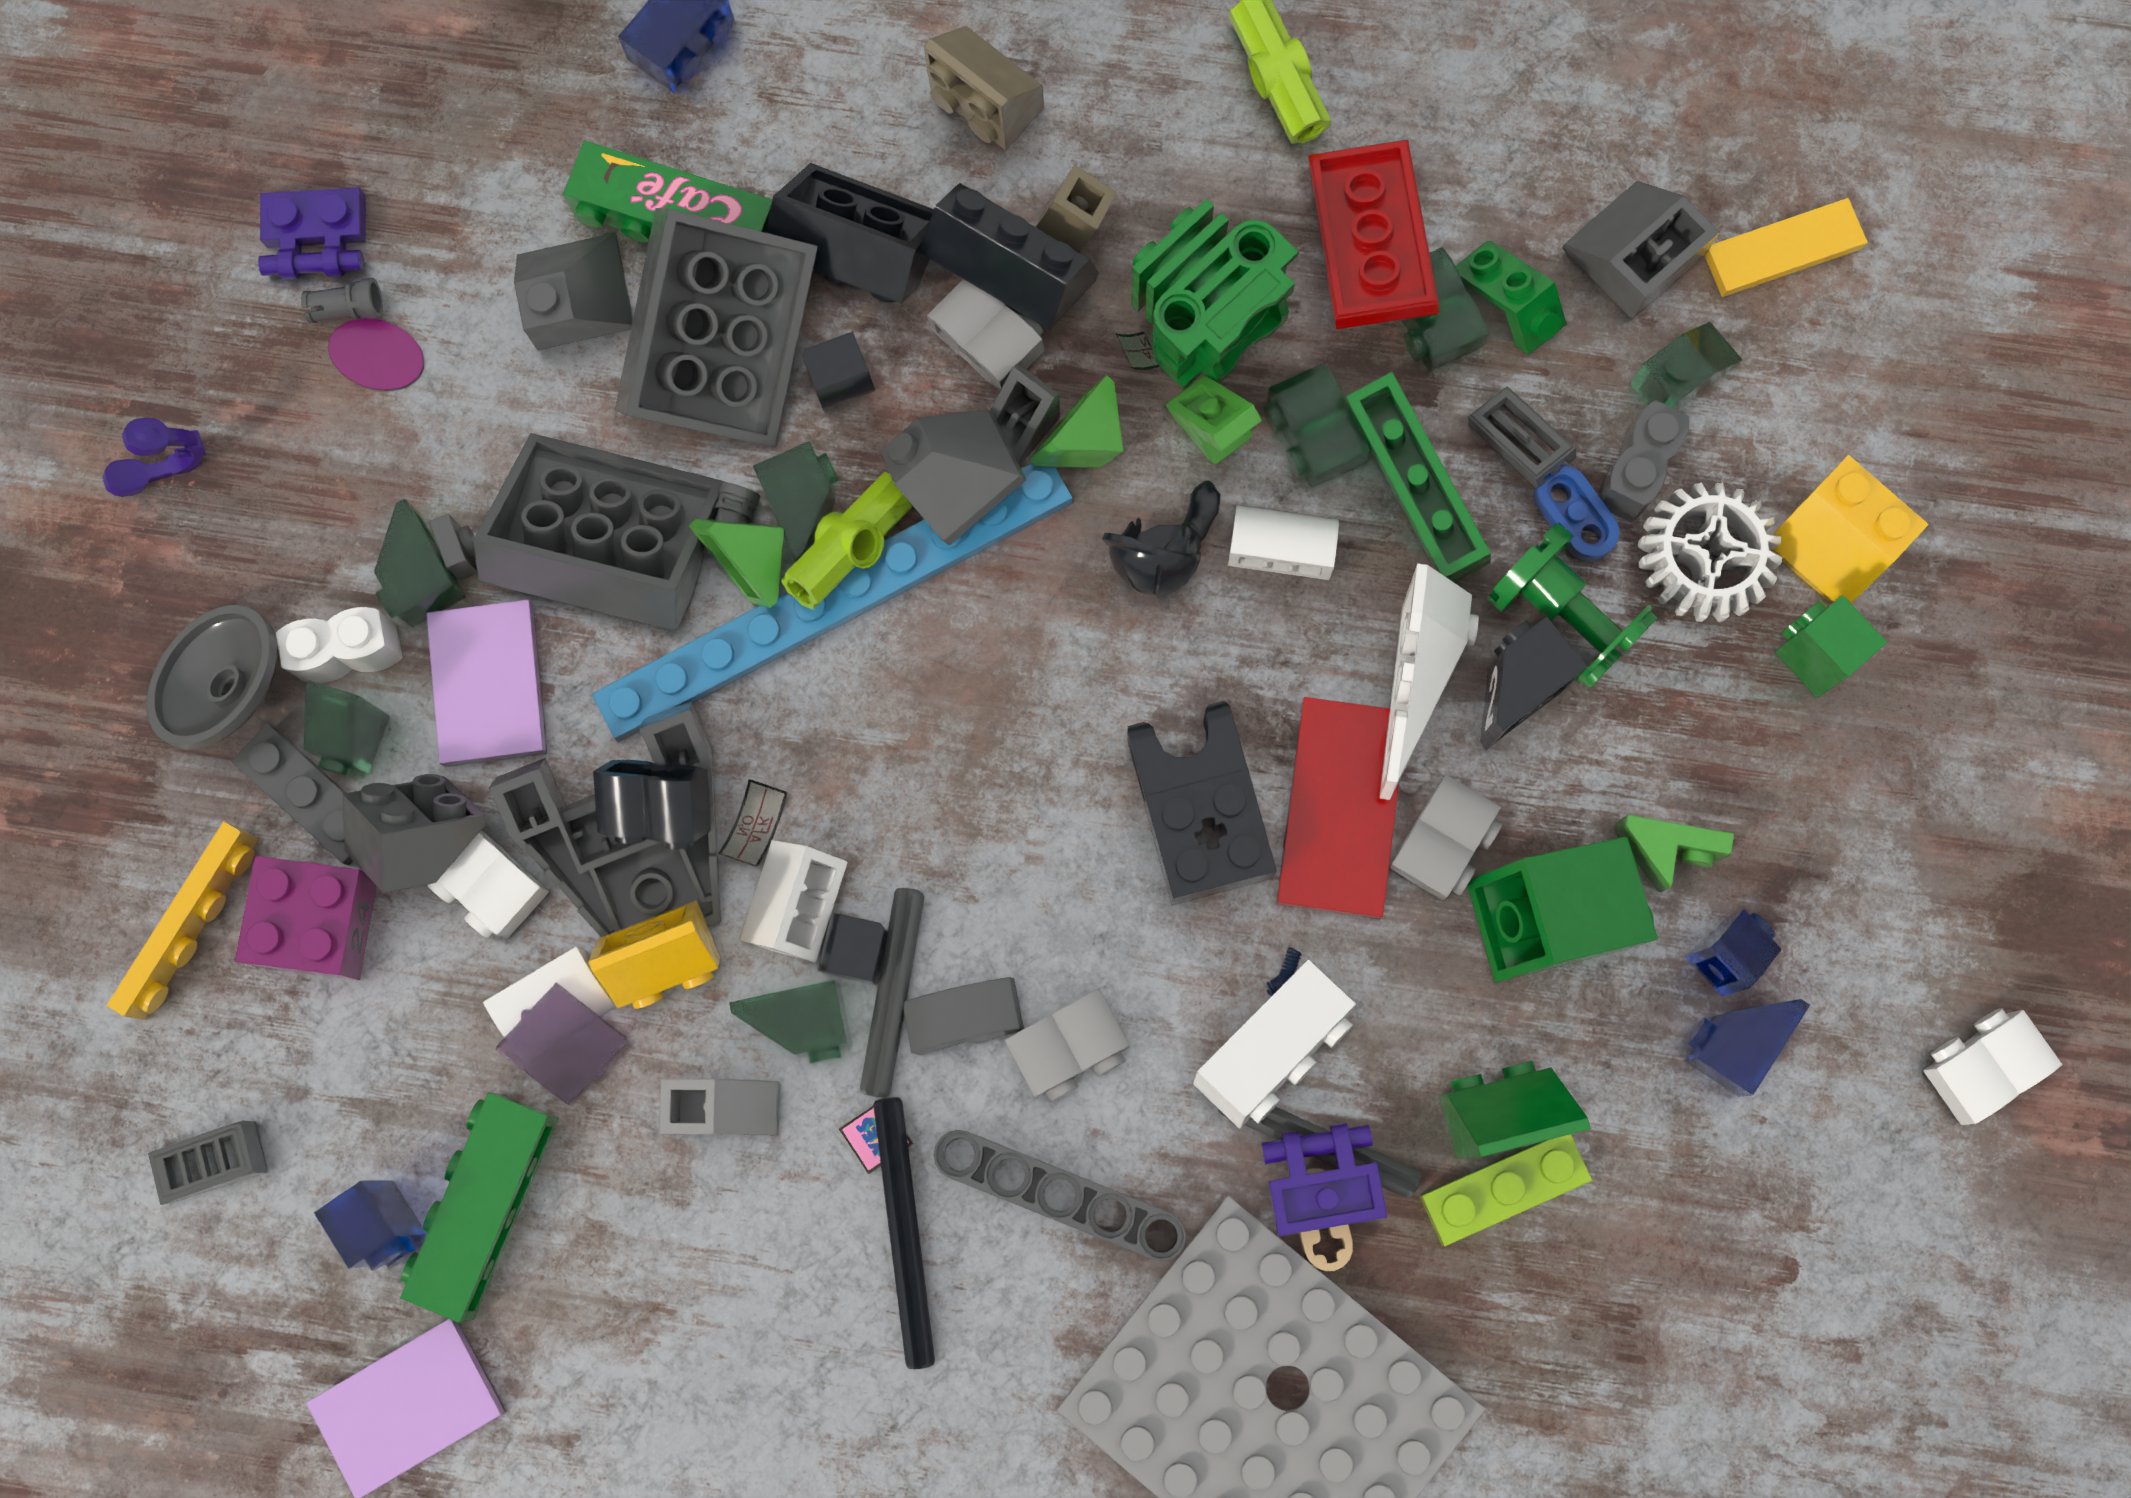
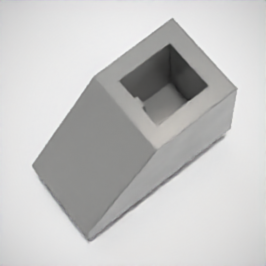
M660 1079L659 1134L777 1135L778 1081Z

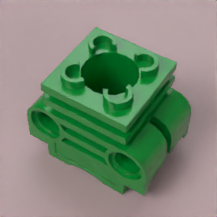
M1208 199L1204 200L1195 210L1191 207L1184 209L1170 225L1173 230L1158 244L1154 241L1146 244L1137 253L1132 262L1134 266L1132 267L1131 305L1137 311L1146 305L1145 319L1153 325V358L1159 367L1183 390L1201 373L1220 384L1235 369L1241 355L1249 347L1262 339L1270 337L1287 321L1289 309L1286 300L1293 293L1295 283L1286 275L1287 265L1298 256L1299 251L1265 221L1255 219L1244 221L1227 234L1229 219L1221 212L1213 220L1214 205Z

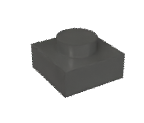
M449 513L430 520L429 522L446 568L459 580L477 574V566L473 558L475 556L473 542L475 536L468 525L461 527Z

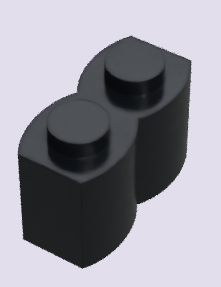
M611 760L593 771L597 832L615 837V842L620 844H636L648 838L662 842L663 847L667 849L678 850L694 846L695 841L711 831L707 769L680 764L658 765L640 760Z

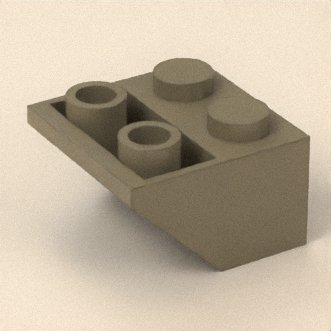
M964 26L930 38L924 45L931 97L946 112L953 113L956 111L967 119L970 129L984 142L991 143L993 140L1003 149L1007 150L1044 108L1043 85L969 27Z

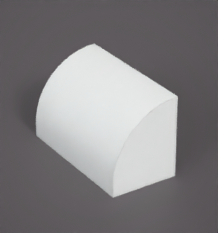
M1236 505L1228 566L1330 580L1335 564L1339 520Z
M772 840L740 941L816 963L848 862L808 846Z
M574 947L483 1002L501 1034L514 1051L524 1060H528L616 1007L592 972L588 963L590 958L588 951Z

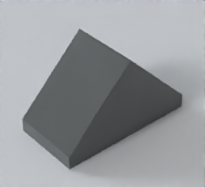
M1017 364L1012 368L990 412L994 414L1019 466L1022 465L1060 418L1059 394L1020 364Z

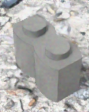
M964 279L927 315L930 328L999 392L1015 365L1020 364L1027 369L1044 352L1043 340L1040 337L1043 330L1037 322L1022 313L1017 315L1005 306L1003 302Z
M1445 774L1392 860L1389 869L1442 901L1449 896L1451 891L1460 896L1476 868L1468 864L1475 850L1479 846L1487 851L1503 823L1495 819L1501 806Z
M1100 989L1081 997L1005 1039L1034 1097L1038 1098L1046 1094L1050 1102L1078 1088L1079 1086L1074 1078L1093 1068L1097 1076H1100L1124 1063L1126 1060L1121 1052L1130 1048Z

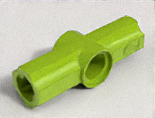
M1241 0L1230 9L1229 19L1248 55L1249 71L1259 95L1263 99L1269 98L1291 144H1304L1318 138L1322 132L1330 128L1331 118L1311 80V66L1304 47L1297 38H1290L1272 0Z
M883 472L843 514L831 512L824 516L815 531V543L794 563L781 579L786 591L798 600L802 606L814 610L855 567L861 569L870 568L880 558L884 548V536L912 508V504L894 484L890 473Z

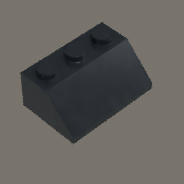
M809 163L773 196L766 233L818 246L813 271L824 274L825 278L840 285L850 284L869 291L874 298L883 302L903 304L919 286L930 260L920 252L933 209Z
M962 183L955 186L934 206L920 252L922 255L1048 330H1051L1091 287L1099 274L1089 258L1073 250L1068 244L1056 240L1029 224L1024 218L1012 214L985 198L980 192L970 189Z

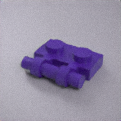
M360 187L260 193V241L267 248L280 247L277 255L259 256L258 266L261 275H280L283 280L299 279L301 274L324 272L327 277H341L345 275L346 271L363 270L364 256L362 251H346V243L366 242L365 194ZM325 244L322 252L301 253V246Z
M1347 1123L1330 1125V1131L1299 1136L1298 1131L1282 1133V1139L1261 1143L1265 1164L1286 1161L1289 1177L1268 1181L1278 1236L1388 1218L1377 1162L1355 1166L1352 1149L1373 1146L1369 1124L1348 1128ZM1329 1153L1335 1154L1337 1169L1310 1174L1306 1173L1304 1158Z

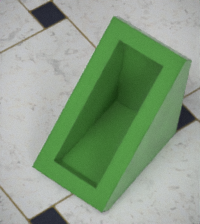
M1106 375L1082 395L1029 458L1036 467L1101 468L1123 452L1114 381Z
M695 519L688 525L750 603L771 608L778 602L784 528L766 524Z

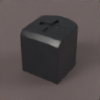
M853 331L804 350L802 357L823 411L875 392L871 376Z
M831 913L817 971L877 986L887 930L879 922Z

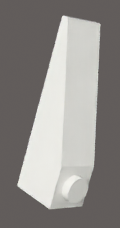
M1417 563L1402 606L1380 799H1391L1461 658L1465 646H1474L1477 636L1479 616L1470 614L1472 594L1429 565Z

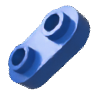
M1560 465L1561 470L1557 474L1552 476L1549 473L1544 477L1545 483L1539 488H1534L1533 495L1536 507L1551 527L1560 522L1575 536L1566 547L1574 557L1587 562L1601 560L1611 552L1619 539L1618 523L1584 475L1574 467ZM1551 490H1563L1567 494V501L1563 503L1555 501L1551 496ZM1581 531H1593L1597 535V543H1586L1581 537Z

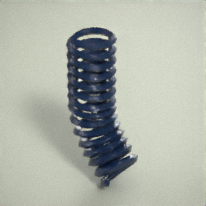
M1290 947L1288 948V950L1293 952L1286 951L1291 955H1285L1288 957L1284 958L1283 964L1285 965H1282V968L1285 969H1280V974L1275 979L1270 980V983L1267 981L1269 989L1266 991L1270 996H1273L1295 973L1298 966L1297 963L1301 959V952Z

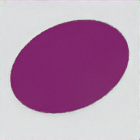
M368 318L348 321L335 329L328 343L329 355L335 367L349 380L367 388L394 390L405 387L415 381L423 369V354L418 343L402 328L386 321Z

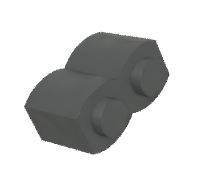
M1657 400L1651 402L1641 412L1627 432L1621 445L1620 457L1605 476L1598 496L1611 513L1632 522L1644 512L1657 496L1666 479L1667 465L1686 440L1689 430L1688 415Z

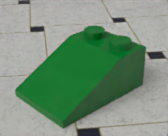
M1533 1061L1502 1068L1504 1079L1484 1084L1481 1074L1451 1081L1452 1093L1439 1096L1456 1159L1484 1157L1591 1129L1588 1117L1554 1070L1550 1067L1536 1071Z

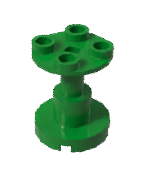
M1557 522L1543 535L1545 540L1539 546L1533 545L1493 588V592L1486 599L1502 613L1522 595L1543 616L1548 617L1551 622L1558 615L1600 653L1594 662L1575 680L1578 684L1583 682L1590 689L1622 656L1615 647L1618 645L1626 652L1658 617L1650 611L1653 607L1649 604L1622 630L1583 595L1581 591L1587 583L1558 557L1575 536L1560 522Z

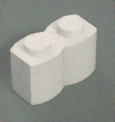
M356 607L347 609L334 615L328 621L321 619L297 620L285 625L276 632L281 668L300 680L309 683L331 682L345 676L352 669L360 672L384 670L403 659L397 624L381 611L374 608Z
M483 830L477 834L436 883L427 885L448 904L457 899L469 911L464 917L465 921L486 938H489L494 933L497 936L508 939L550 892Z
M2003 1008L1994 1010L1974 1024L1978 1032L1963 1043L1959 1037H1956L1931 1053L1935 1062L1923 1071L1961 1125L1976 1124L2063 1065L2024 1010L2007 1014Z

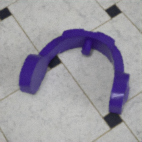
M156 418L134 419L127 424L122 433L124 445L131 453L138 456H154L161 454L167 446H184V448H175V453L166 457L167 460L147 465L136 459L114 461L106 467L102 479L108 492L115 496L126 497L140 494L145 490L148 482L167 478L175 474L188 473L202 463L203 456H206L198 430L189 431L179 428H167L162 421Z

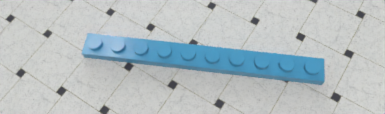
M1033 463L1021 468L1026 481L951 545L943 542L929 524L922 520L884 540V548L877 562L870 568L861 569L855 567L814 610L802 606L792 595L785 592L778 596V602L771 608L758 606L592 693L614 739L620 742L640 731L643 719L689 701L694 703L1073 504L1072 496L1055 467H1036Z

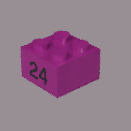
M255 856L235 962L260 968L360 980L377 886L360 869Z

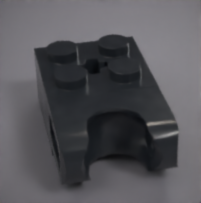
M1225 701L1209 704L1206 707L1203 719L1206 743L1201 751L1191 757H1175L1164 751L1156 737L1154 727L1149 723L1141 722L1128 726L1127 742L1171 906L1271 880L1277 872L1230 705ZM1203 827H1213L1214 831L1218 830L1222 834L1216 849H1207L1206 842L1201 844L1197 842L1196 837L1201 835Z

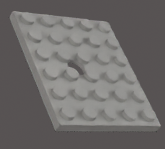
M1226 1196L1056 1411L1158 1498H1417L1485 1411V1408L1231 1197ZM1281 1366H1294L1300 1369L1307 1377L1309 1392L1306 1400L1297 1408L1290 1410L1280 1409L1268 1399L1266 1393L1267 1379L1275 1369Z

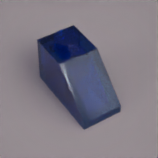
M1743 909L1727 917L1685 958L1721 996H1725L1752 987L1782 949L1773 940L1776 934L1772 927L1758 914L1751 913L1749 915Z
M1802 999L1724 1013L1713 1016L1710 1021L1703 1018L1687 1040V1045L1692 1047V1050L1685 1061L1738 1097L1752 1096L1803 1018L1810 1004Z

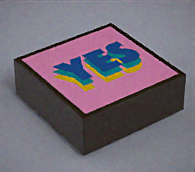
M872 1106L839 1128L868 1174L881 1167L874 1107ZM906 1132L909 1148L914 1144V1142Z

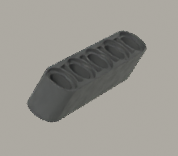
M954 1130L947 1132L940 1137L935 1145V1165L942 1174L953 1180L1152 1260H1171L1180 1254L1185 1246L1186 1232L1184 1225L1178 1217L1168 1211L967 1131ZM957 1139H965L970 1142L975 1153L972 1164L967 1169L961 1171L952 1169L945 1158L946 1148ZM1006 1159L1017 1160L1025 1171L1024 1182L1018 1189L1013 1191L1002 1189L995 1180V1170L998 1164ZM1056 1179H1065L1075 1188V1202L1069 1209L1064 1211L1052 1209L1045 1201V1189L1050 1182ZM1114 1199L1124 1206L1126 1220L1119 1229L1106 1231L1096 1223L1095 1209L1103 1200ZM1155 1220H1167L1175 1227L1176 1241L1168 1250L1156 1251L1146 1243V1229Z

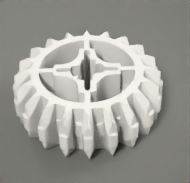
M1702 482L1694 484L1690 489V495L1681 488L1671 495V503L1662 500L1655 507L1654 510L1657 517L1650 516L1645 521L1643 527L1650 535L1642 536L1638 542V548L1650 554L1640 559L1639 568L1654 570L1655 573L1645 583L1648 588H1654L1658 585L1663 587L1664 591L1658 598L1659 604L1667 603L1672 597L1679 601L1675 608L1676 616H1683L1690 607H1694V616L1697 622H1703L1708 617L1710 611H1712L1713 616L1718 622L1725 621L1729 617L1730 610L1737 616H1741L1749 610V602L1759 604L1766 597L1763 588H1770L1775 584L1777 576L1771 569H1776L1780 566L1783 557L1771 552V550L1781 544L1782 537L1766 534V530L1774 524V517H1764L1761 520L1757 517L1756 513L1761 508V501L1755 500L1748 507L1741 503L1744 498L1743 489H1736L1730 497H1726L1723 482L1716 483L1709 494ZM1693 517H1705V523L1699 529V534H1686L1683 538L1672 536L1675 526L1681 521ZM1727 525L1739 535L1742 542L1735 540L1730 535ZM1707 541L1710 546V554L1718 556L1713 562L1709 559V551L1702 549ZM1676 562L1684 564L1690 569L1693 581L1681 572ZM1736 567L1746 568L1745 575L1740 584L1724 589H1714V582L1721 576V570L1733 571Z

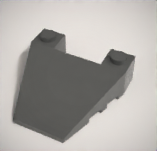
M692 701L643 719L640 726V731L654 763L658 765H691L708 770L711 831L695 841V845L690 848L667 849L663 847L662 842L648 838L641 843L620 844L615 842V837L598 833L595 794L565 805L546 758L496 777L489 787L510 837L521 849L527 851L544 870L543 874L555 887L558 886L578 908L579 914L600 937L694 900H697L708 927L721 922L712 747Z

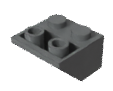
M1636 181L1569 239L1562 249L1633 319L1705 256L1720 231L1684 195Z
M436 774L419 775L413 779V782L395 785L372 783L363 786L361 791L343 794L345 852L383 893L436 883L486 825V815L445 776Z

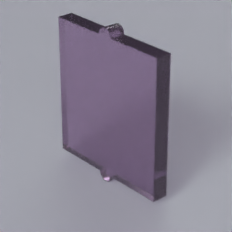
M556 982L530 1010H522L521 1020L496 1046V1051L569 1105L594 1077L601 1078L603 1076L605 1065L628 1040L626 1036Z

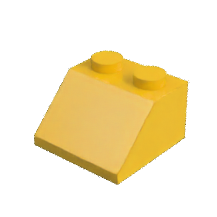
M1847 455L1772 534L1782 538L1781 544L1771 550V552L1783 557L1782 562L1830 604L1842 595L1852 604L1895 562L1929 524L1850 455Z
M694 900L598 938L588 963L592 972L617 1008L632 1003L634 1009H639L664 997L663 990L681 983L684 989H690L709 981L714 977L712 971L719 969L720 955L697 900Z

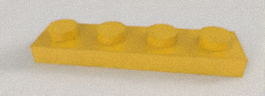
M223 821L107 1003V1007L124 1017L145 1020L148 1014H152L159 1009L167 997V984L177 968L186 965L197 949L196 938L206 922L213 921L222 911L226 902L224 894L235 877L241 876L251 865L255 856L253 848L259 840L257 837Z

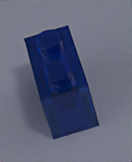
M648 0L619 34L618 38L630 62L671 92H674L682 81H689L697 73L701 60L714 44L718 45L726 39L735 19L729 0Z
M393 1180L359 1181L314 1212L348 1269L369 1267L371 1271H374L384 1265L390 1269L417 1250L413 1243L427 1234L423 1231L422 1225Z

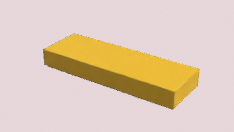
M1846 198L1712 244L1705 254V259L1721 297H1725L1862 250L1868 242L1850 200Z

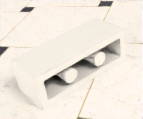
M1307 960L1197 1071L1193 1085L1239 1129L1250 1118L1259 1124L1279 1103L1280 1099L1274 1095L1287 1080L1296 1086L1316 1065L1317 1062L1311 1056L1325 1042L1332 1049L1349 1032L1353 1024L1347 1019L1356 1003L1310 960Z

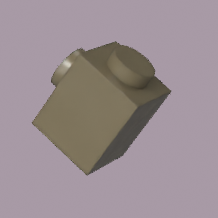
M1074 164L1052 196L1036 228L1056 240L1068 244L1073 250L1080 253L1098 229L1117 191Z

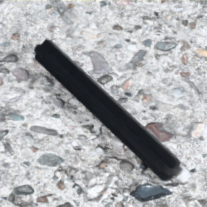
M889 1097L876 1100L873 1107L905 1363L908 1369H924L934 1365L935 1356L903 1102L899 1097Z

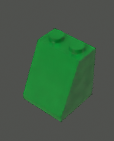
M1628 836L1523 858L1470 879L1467 884L1495 983L1612 954L1658 940L1653 913L1646 900L1638 873V863L1632 853Z

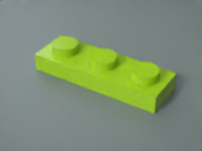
M1570 1134L1534 1144L1420 1195V1199L1441 1245L1447 1246L1589 1183L1592 1179Z

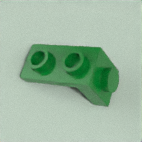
M1486 241L1453 268V273L1457 280L1505 311L1515 346L1526 354L1530 355L1567 325L1555 282L1494 242Z

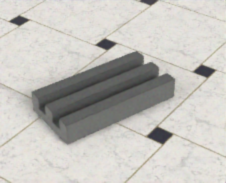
M1508 386L1468 416L1469 426L1536 488L1545 483L1544 477L1549 473L1552 476L1557 474L1561 470L1560 465L1566 461L1569 464L1577 458L1576 448ZM1502 405L1506 406L1555 452L1549 455L1529 437V434L1524 429L1515 424L1499 408ZM1489 417L1539 464L1536 465L1486 418Z

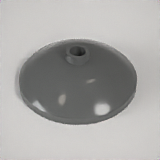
M226 605L210 610L196 618L175 637L163 653L154 670L147 694L146 708L148 721L152 730L160 739L179 749H199L210 746L232 735L252 717L267 695L276 670L277 642L269 621L250 607Z

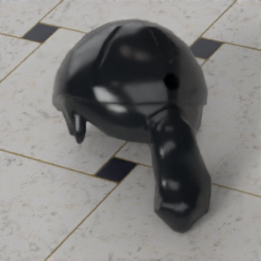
M1207 480L1194 488L1190 496V505L1186 518L1181 525H1157L1141 532L1142 523L1138 517L1135 524L1131 521L1121 535L1104 533L1102 540L1109 546V554L1113 566L1125 584L1144 594L1165 595L1176 591L1190 580L1200 563L1201 541L1206 537L1219 511L1220 493L1215 485Z

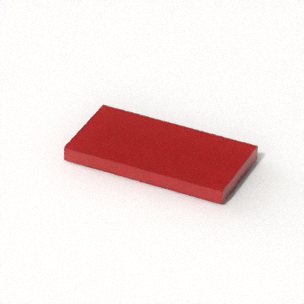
M1408 139L1308 155L1336 330L1439 314V301Z
M1310 697L1303 698L1277 905L1376 919L1383 918L1399 788L1398 783L1390 800L1379 798L1390 708Z

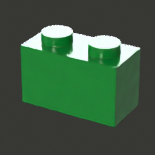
M1842 595L1828 607L1819 600L1781 632L1787 641L1774 653L1818 698L1847 679L1888 642Z

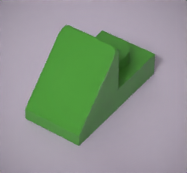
M1206 375L1202 376L1165 405L1169 413L1198 448L1214 464L1219 463L1252 437L1250 429L1262 421L1253 404Z
M1626 815L1616 823L1615 830L1619 838L1628 836L1632 853L1638 865L1658 892L1671 888L1677 854L1681 855L1680 862L1698 867H1713L1714 861H1720L1731 855L1734 839L1733 833L1633 815Z

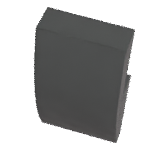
M1011 977L954 987L909 999L903 1003L911 1053L917 1055H924L967 1041L978 1044L1024 1029L1015 980Z

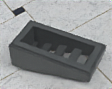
M239 1121L148 1153L160 1205L172 1203L267 1173L255 1121ZM229 1140L232 1141L237 1161V1167L231 1169L224 1142ZM213 1146L219 1173L214 1175L211 1173L205 1149ZM194 1152L200 1180L194 1182L186 1155ZM172 1158L176 1159L182 1186L174 1189L172 1188L166 1160Z

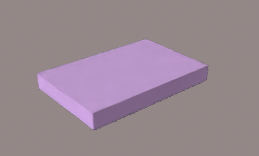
M528 599L426 613L439 764L446 767L547 753L533 603Z
M451 1319L437 1325L306 1403L354 1498L365 1497L505 1414L459 1323Z

